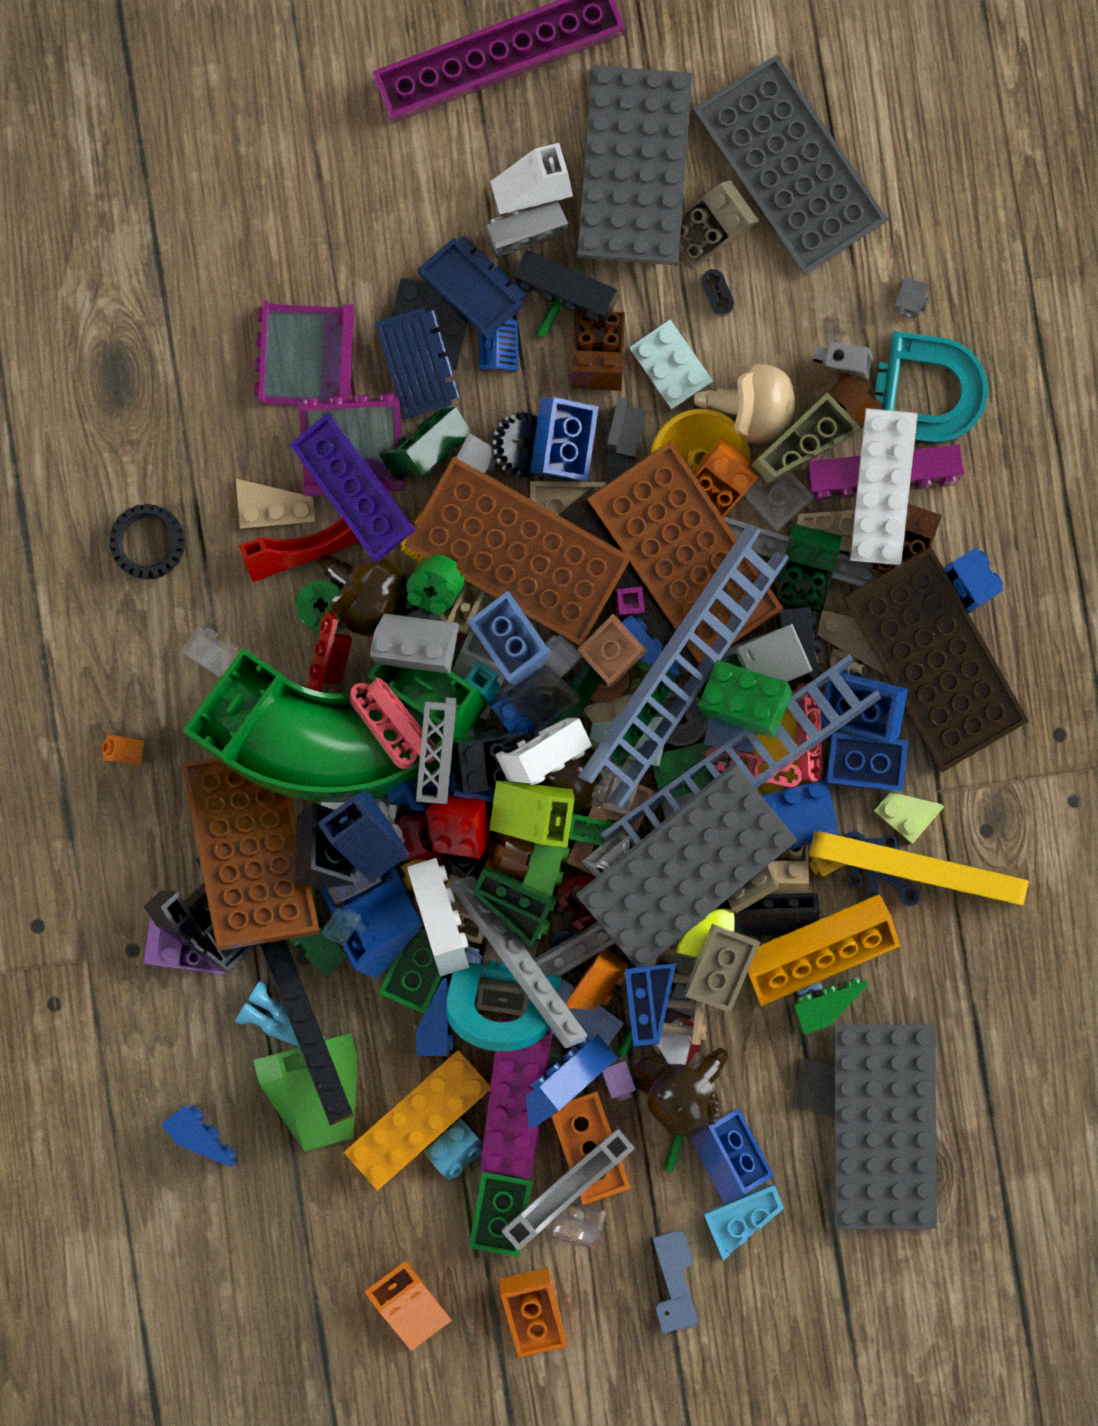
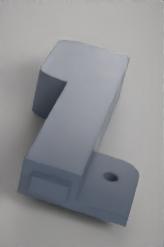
M673 1230L654 1236L653 1242L671 1297L669 1300L660 1302L656 1307L663 1334L681 1328L685 1330L695 1327V1324L699 1322L682 1270L693 1263L685 1234L682 1230ZM665 1311H669L668 1316L665 1315Z

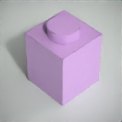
M626 1061L608 1066L602 1071L611 1098L617 1097V1100L621 1101L632 1097L631 1092L636 1089Z

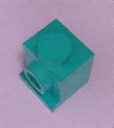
M480 661L477 662L465 678L466 682L480 691L488 703H490L501 688L497 682L499 675Z

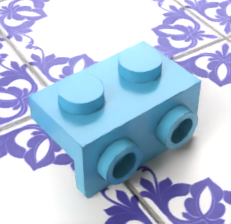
M461 1118L423 1153L437 1170L450 1181L452 1178L459 1176L471 1161L481 1156L483 1142Z

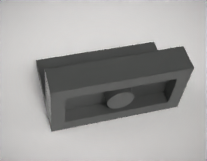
M618 397L606 452L635 458L646 411L628 407V399Z

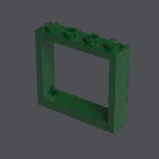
M639 659L632 667L647 674L653 665ZM587 661L550 717V723L556 724L566 718H579L603 680ZM667 673L665 674V676H667L673 683L676 682V681H675L671 676H669ZM660 681L651 697L661 705L670 693V689ZM646 703L637 718L648 727L657 711ZM631 724L623 739L634 748L644 733ZM589 738L592 746L586 749V751L594 754L600 743ZM617 745L608 760L623 767L630 754Z

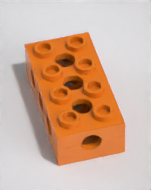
M597 1091L570 1100L562 1109L552 1115L570 1169L587 1155L582 1150L585 1142L593 1141L598 1145L611 1134ZM581 1116L589 1121L588 1127L583 1131L577 1130L574 1127L575 1119ZM622 1161L580 1195L582 1205L631 1189Z

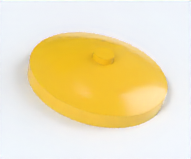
M709 409L688 410L672 417L658 431L651 448V453H653L668 441H672L692 472L720 437H723L751 459L747 439L735 431V422L726 415Z

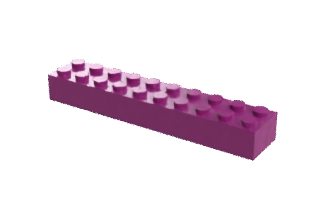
M557 0L373 71V76L390 121L393 124L625 35V26L614 0Z

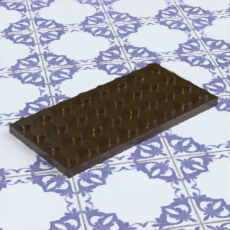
M931 546L842 597L891 685L908 689L905 709L941 772L948 770L1029 722Z

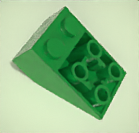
M860 977L845 981V987L837 989L836 985L821 989V995L813 997L809 993L797 997V1003L792 1004L801 1033L807 1034L830 1026L869 985L868 981H861Z

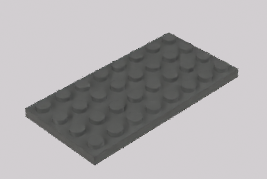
M777 54L693 109L694 114L804 276L888 221L887 216Z
M593 65L577 258L678 266L692 73Z
M733 763L579 891L576 896L637 968L646 967L794 844L797 839L739 767Z
M935 1024L833 1025L835 1229H937Z

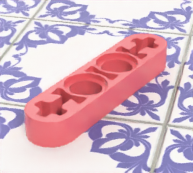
M376 678L367 686L369 693L420 756L421 726L382 679ZM428 737L427 743L435 749L436 745ZM426 748V755H427V754L430 753V751ZM432 756L426 762L431 763L435 757Z
M365 683L355 684L349 695L351 705L394 764L401 769L411 768L416 761L417 752L371 696L367 689L368 685ZM357 692L366 694L365 701L361 697L356 698ZM373 710L379 711L383 719L373 721L370 719L369 713ZM388 730L396 733L397 739L395 741H388L384 738L383 733ZM401 751L404 754H410L409 760L407 758H400Z
M800 683L797 686L795 693L801 690L809 683ZM808 695L797 704L806 716L810 715V721L819 732L821 731L820 708L811 696ZM796 720L797 746H800L810 737ZM822 741L798 758V766L802 773L803 781L817 782L823 775Z
M714 746L705 752L704 759L720 747ZM735 751L739 757L745 758L747 768L754 778L760 775L758 767L761 763H766L762 757ZM730 758L728 762V767H730L734 762L732 758ZM720 761L713 765L720 772H724L727 769L724 768L725 762ZM789 764L780 772L787 773L791 769L796 779L787 783L786 777L778 776V781L774 780L775 774L765 783L791 788L800 783L802 773L797 766Z

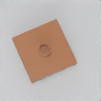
M613 614L577 649L581 656L611 687L647 652L645 647Z

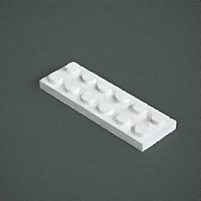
M866 408L850 550L851 561L896 565L901 563L917 413Z

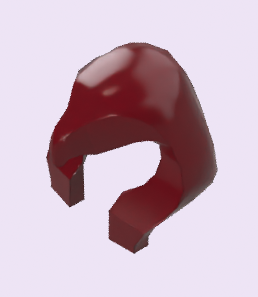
M411 810L397 816L393 829L410 853L402 861L431 860L436 858L438 865L442 864L440 854L433 852L431 842L422 839L419 834L423 828H429L426 811Z
M586 874L569 876L561 883L556 893L559 903L554 909L555 914L567 911L588 912L585 915H576L572 919V923L579 931L597 922L595 917L576 896L579 891L595 879Z

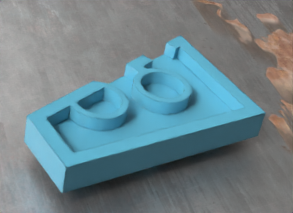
M774 1183L703 1212L723 1261L739 1245L741 1246L748 1240L747 1238L755 1231L762 1228L782 1211L784 1206Z

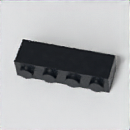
M526 250L514 274L517 286L527 293L534 291L540 294L543 300L550 303L554 301L563 304L562 307L573 313L579 311L585 314L587 319L595 323L599 321L607 322L619 298L617 289L529 250Z
M818 893L768 894L738 913L734 912V932L743 935L785 934L820 920ZM728 899L716 909H731Z

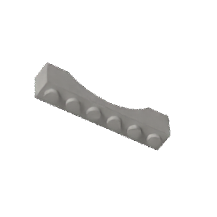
M617 1128L502 1229V1233L519 1251L574 1200L631 1153L635 1147Z

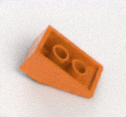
M608 948L602 950L576 984L565 1005L568 1009L597 1010L601 1003L606 1006L614 995L611 992L615 984L621 986L626 979L625 969H627L629 964Z
M549 1267L499 1278L500 1294L518 1358L568 1347Z

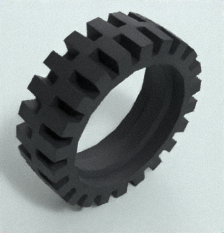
M138 504L126 509L123 514L117 517L116 522L112 525L109 536L111 554L118 566L129 575L140 579H156L157 577L165 576V574L171 572L178 565L183 556L185 546L183 529L177 518L165 508L158 505ZM145 517L155 518L163 522L169 529L172 539L171 549L166 558L158 564L151 566H142L131 561L124 552L122 542L124 532L128 526L137 519Z

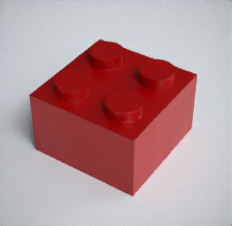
M448 795L447 804L431 803L426 811L433 852L481 858L491 841L485 800Z

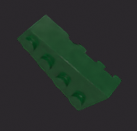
M320 921L318 923L319 934L288 940L300 949L304 956L319 971L329 978L349 957L340 940L338 939L335 942L328 935L331 930Z

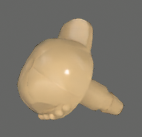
M754 364L749 372L742 374L738 378V390L718 388L716 391L696 392L694 404L704 409H714L722 414L737 415L734 426L735 431L745 436L748 443L762 445L777 441L788 430L795 410V397L791 380L784 371L769 364Z

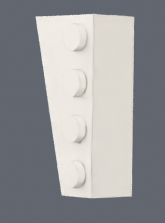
M434 858L408 866L409 876L440 976L469 968L464 948L469 946L465 933L459 934L457 926L462 925L458 910L452 911L451 903H454L455 900L451 888L446 889L444 881L448 880L444 865L439 867L437 859Z

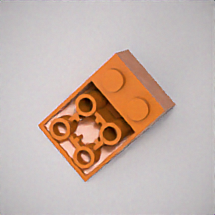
M720 437L704 455L692 473L724 518L759 478V474L750 466L754 462L723 437Z
M407 1259L364 1291L410 1351L414 1350L452 1321Z

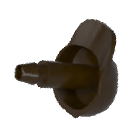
M324 555L319 559L318 565L330 577V581L341 589L330 602V608L339 616L341 624L351 632L361 636H374V631L384 614L398 616L403 614L408 601V579L403 571L390 560L383 559L375 563L359 562L352 567L347 562L341 563L339 559L330 555Z
M579 716V719L588 736V719L586 717ZM584 750L585 754L574 760H568L564 763V768L556 772L547 773L544 775L545 779L535 784L573 789L574 805L572 814L577 815L588 811L594 805L601 792V788H604L606 785L603 769H601L592 783L578 777L590 760V757L586 756V750Z
M717 1048L708 1054L706 1058H701L693 1068L683 1064H669L652 1057H644L634 1067L633 1081L640 1091L648 1095L650 1113L668 1132L679 1137L695 1136L710 1125L716 1124L719 1113V1099L712 1084L720 1076L719 1071L723 1069L729 1055L725 1049Z

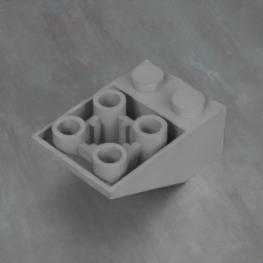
M793 624L733 645L728 648L720 660L786 682L813 671Z

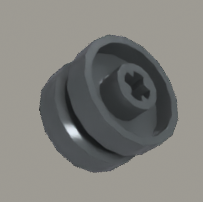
M673 692L668 694L661 705L668 711L678 696ZM697 696L683 715L685 722L681 723V725L677 724L665 742L666 745L673 748L688 747L695 744L704 735L708 725V717L703 716L698 706L700 699ZM657 712V714H656L654 717H663V716H661V715Z

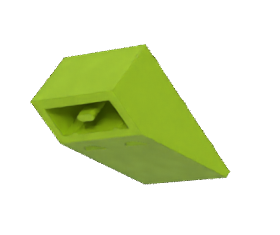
M496 780L489 830L541 845L567 847L574 805L573 789Z

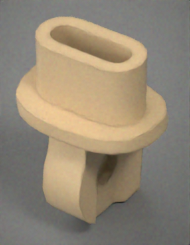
M833 649L830 658L831 667L849 654ZM852 656L854 663L842 672L864 677L867 670L865 665L858 663L856 658Z

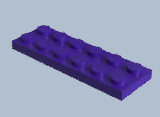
M326 413L290 444L373 561H380L416 531L330 413Z

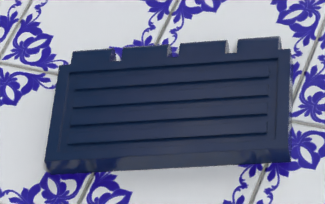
M465 236L461 237L458 241L453 238L418 268V274L480 333L488 338L523 308L522 301L527 297V294L515 283L507 288L512 280L498 267L492 269L494 263L481 251L475 253L477 247Z
M421 308L375 322L395 390L400 399L404 419L453 405L452 399L461 397L456 380L446 382V378L453 376L454 372L449 356L439 358L438 355L447 351L442 333L432 334L431 329L440 327L435 310L425 312V309Z

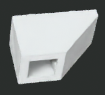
M679 1018L671 1022L672 1024L683 1025ZM661 1033L660 1043L652 1046L657 1054L662 1052L667 1060L666 1063L686 1065L692 1039L686 1035Z

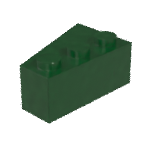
M457 407L440 409L417 426L418 431L407 439L403 436L398 439L400 445L391 451L384 449L379 453L393 478L424 477L432 471L431 467L445 460L449 456L448 452L452 448H456L465 442L464 438L471 430Z
M487 865L482 870L473 890V893L507 923L531 948L556 899Z

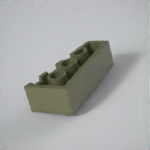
M826 393L750 466L769 484L852 438L862 428Z

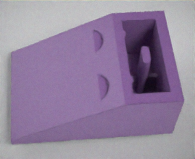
M150 917L144 964L225 974L224 970L156 927Z

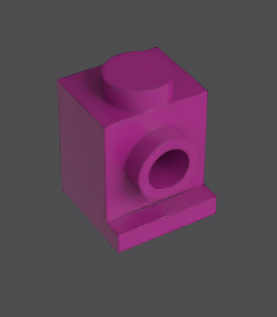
M642 587L616 590L619 615L630 616L645 612Z

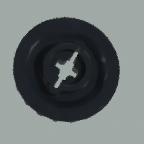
M517 412L508 415L499 423L493 436V452L497 463L505 472L514 477L527 478L535 476V474H530L533 448L523 450L522 446L514 443L524 441L525 439L526 444L534 447L538 416H534L531 413Z

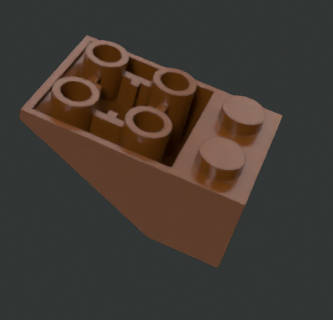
M576 311L574 315L571 389L622 391L625 312H611L606 323L602 321L595 323L587 319L585 314Z
M908 503L901 563L932 545L942 517L941 514ZM871 562L869 571L881 575L897 565Z

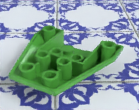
M351 1033L325 1040L354 1115L331 1126L300 1047L253 1060L261 1088L304 1152L354 1138L358 1056Z

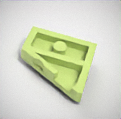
M889 792L873 812L913 844L944 806Z

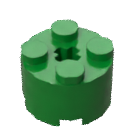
M434 554L433 557L422 558L407 581V599L410 604L424 608L427 612L435 615L444 614L446 610L450 609L462 590L465 580L464 574L461 576L460 571L456 568L457 563L449 557Z
M322 580L308 583L301 589L297 597L296 610L300 620L307 628L315 632H321L320 622L322 618H325L326 611L332 610L330 602L340 592L339 587L334 583ZM323 600L329 606L325 608V612L320 613L319 609L315 608V606L319 605L318 602ZM335 614V616H336L337 619H338V624H337V628H338V626L341 625V621H340L339 616H338L337 614Z

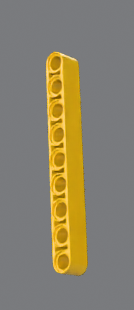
M814 831L809 856L1022 906H1024L1029 883L1028 880L820 831Z

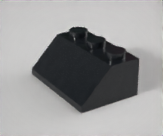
M311 803L297 815L295 882L316 889L348 886L355 883L356 868L330 843L318 825V822L332 813L334 809Z

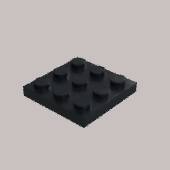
M401 278L391 317L424 308L425 312L435 310L440 327L431 329L432 334L442 333L447 351L438 354L439 358L449 356L452 369L456 370L468 320L431 285Z

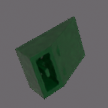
M793 523L785 552L789 558L780 571L774 594L781 604L797 608L810 607V611L822 614L840 551L841 535Z

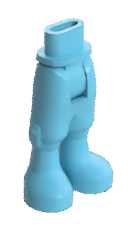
M259 980L248 1001L269 1011L273 1017H267L246 1002L236 1017L235 1022L241 1025L246 1023L256 1024L268 1036H274L288 1044L299 1047L283 1003L273 1000L267 994V985Z

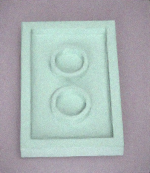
M671 320L629 347L630 352L671 411L694 396L696 392L713 383V380Z

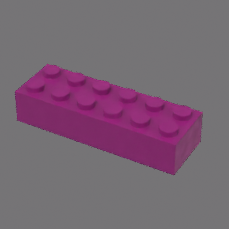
M960 445L916 449L913 451L910 486H915L916 490L931 488L930 485L940 483L941 487L954 486L964 475ZM861 456L809 461L806 466L809 498L815 497L816 501L831 499L832 495L840 494L841 498L855 497V494H857Z
M503 1017L500 1023L511 1022L516 1019ZM551 1028L541 1040L529 1047L514 1051H495L480 1171L531 1179L535 1169L540 1124L532 1130L528 1126L526 1095L533 1090L531 1084L541 1076L547 1077L546 1071L548 1069L552 1038Z

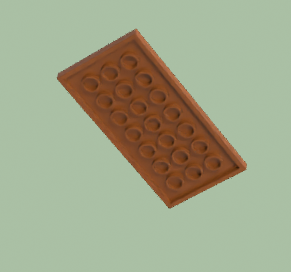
M668 441L586 499L621 551L632 557L629 563L676 631L736 543L737 538L672 441ZM744 558L736 568L752 584L760 575ZM731 579L728 580L722 589L737 604H740L746 595ZM770 587L732 644L783 609ZM716 599L708 610L724 625L727 624L732 616ZM702 620L693 632L710 648L719 636ZM688 640L685 645L699 665L705 654Z
M455 456L452 458L414 527L416 531L408 537L404 545L425 558L433 557L434 554L449 557L457 563L456 568L460 571L461 576L464 574L467 582L497 599L507 591L510 592L525 615L580 646L585 641L632 558Z
M215 757L181 762L217 951L319 934L310 886L295 882L297 820L292 797L273 792L251 782Z

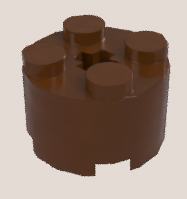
M845 373L827 392L861 428L864 426L866 408L880 409L883 406L876 397L868 395L867 391L869 388L861 380L858 379L856 381L848 373Z
M494 831L492 839L484 853H487L485 866L487 865L521 881L530 866L526 865L528 854H534L535 843Z

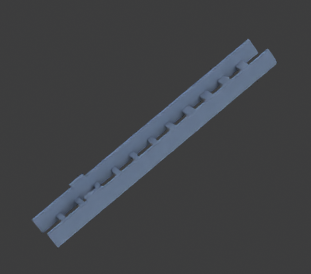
M746 526L621 714L617 715L606 730L608 733L579 774V778L592 783L603 766H605L618 777L621 782L609 798L608 802L622 808L711 675L716 661H720L788 560L789 557L786 554L774 552L768 563H766L750 548L761 533L758 528ZM743 558L760 572V575L753 584L736 569ZM729 579L746 593L740 604H737L722 590ZM715 599L732 614L726 625L708 611ZM701 620L719 635L711 648L693 633ZM688 640L705 654V657L696 669L679 654ZM674 660L692 675L682 690L665 676ZM660 681L678 696L668 711L651 697ZM646 703L664 717L654 732L637 718ZM631 724L635 725L650 738L638 750H635L623 739ZM617 745L635 759L626 774L608 760Z
M849 654L792 695L785 712L788 710L791 712L810 739L797 746L780 724L776 736L789 754L775 762L755 735L756 733L744 730L601 833L603 839L607 841L622 829H625L634 843L637 844L641 840L630 824L643 814H646L655 828L658 827L661 823L652 811L658 808V805L666 798L676 812L680 806L671 794L687 783L696 795L700 790L692 779L706 769L710 771L714 778L718 777L720 774L713 764L726 754H729L755 788L759 787L880 700V693L876 690L861 702L839 674L854 663L852 656ZM829 680H831L851 707L850 710L840 717L818 689ZM808 695L811 696L830 721V724L819 732L797 704ZM749 739L769 766L767 770L755 778L734 751L736 747Z

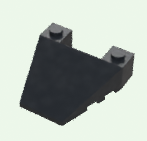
M198 856L195 860H196L197 864L199 865V867L201 868L200 860H199V856ZM204 883L185 901L178 891H160L144 905L145 910L156 927L225 972H229L258 945L217 951Z

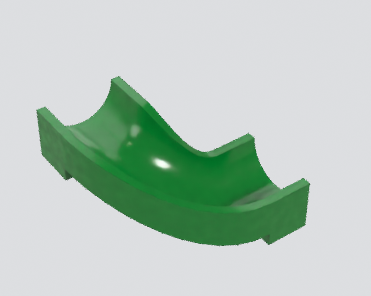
M245 648L241 649L183 729V732L197 746L236 773L259 786L293 798L316 802L343 803L357 794L369 791L373 799L387 796V793L395 789L403 781L418 783L420 756L417 754L416 761L411 768L401 769L397 767L349 701L350 692L330 694L297 685ZM375 664L367 675L370 679L367 685L371 684L376 678L382 679L422 729L425 701L445 703L446 698H456L453 739L466 737L489 705L477 688L451 671L450 674ZM357 692L356 698L361 697L365 701L366 694ZM430 709L429 718L435 725L444 719L445 710ZM373 710L369 713V717L373 721L383 719L379 711ZM428 723V731H429L430 729H432V727H431L430 724ZM388 730L383 733L384 738L388 741H395L397 739V735L393 731ZM436 731L429 736L436 747L442 743V738ZM401 751L400 758H407L409 760L410 754H404ZM435 758L431 763L425 762V767L432 774L439 768L440 763Z

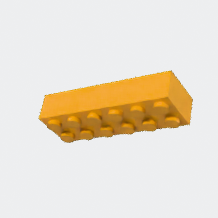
M881 895L868 898L861 903L845 908L840 912L758 946L747 972V977L760 1006L900 947L892 917Z
M457 1050L344 1153L378 1191L490 1090L491 1085L463 1053Z

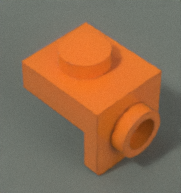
M107 735L102 746L103 760L141 765L145 740Z

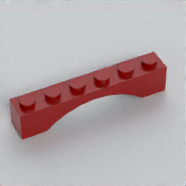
M341 518L329 528L306 537L295 539L260 537L239 545L252 582L300 564L313 561L329 553L337 552L350 545L358 544L360 541L344 519Z

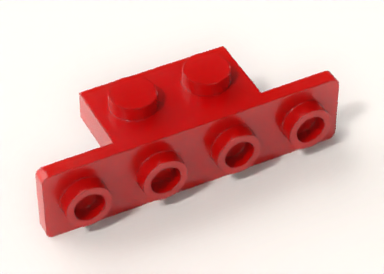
M327 610L325 618H322L320 622L321 635L319 641L315 643L314 663L309 667L310 679L308 687H305L321 692L323 683L341 685L352 643L350 635L335 634L338 619L332 610Z

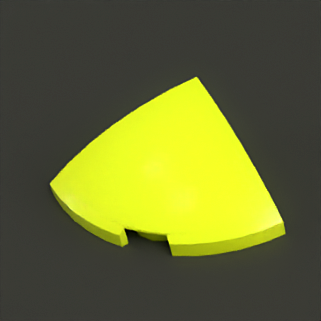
M728 908L713 910L705 919L681 937L676 952L698 957L712 923L734 931V911Z

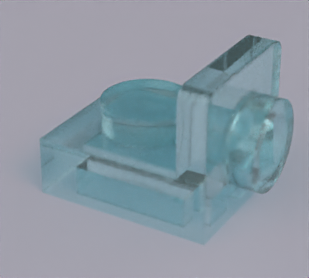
M337 908L321 933L325 938L344 946L355 929L364 932L366 927L360 921L362 919L361 916L352 910L346 912Z

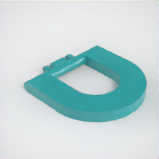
M892 331L888 363L879 362L878 369L886 370V373H877L875 393L883 394V396H874L882 403L881 410L896 411L894 407L901 360L942 366L950 370L959 382V401L953 410L943 415L918 414L915 442L945 443L966 434L981 417L988 398L987 377L978 358L968 348L950 339Z
M490 960L489 966L468 963L469 968L453 972L447 995V1019L452 1029L468 1043L491 1051H514L535 1044L550 1030V1026L530 998L524 1015L511 1022L500 1023L490 1021L477 1012L474 1003L481 978L518 983L504 962L500 961L499 967H496V960ZM545 975L559 995L562 978Z

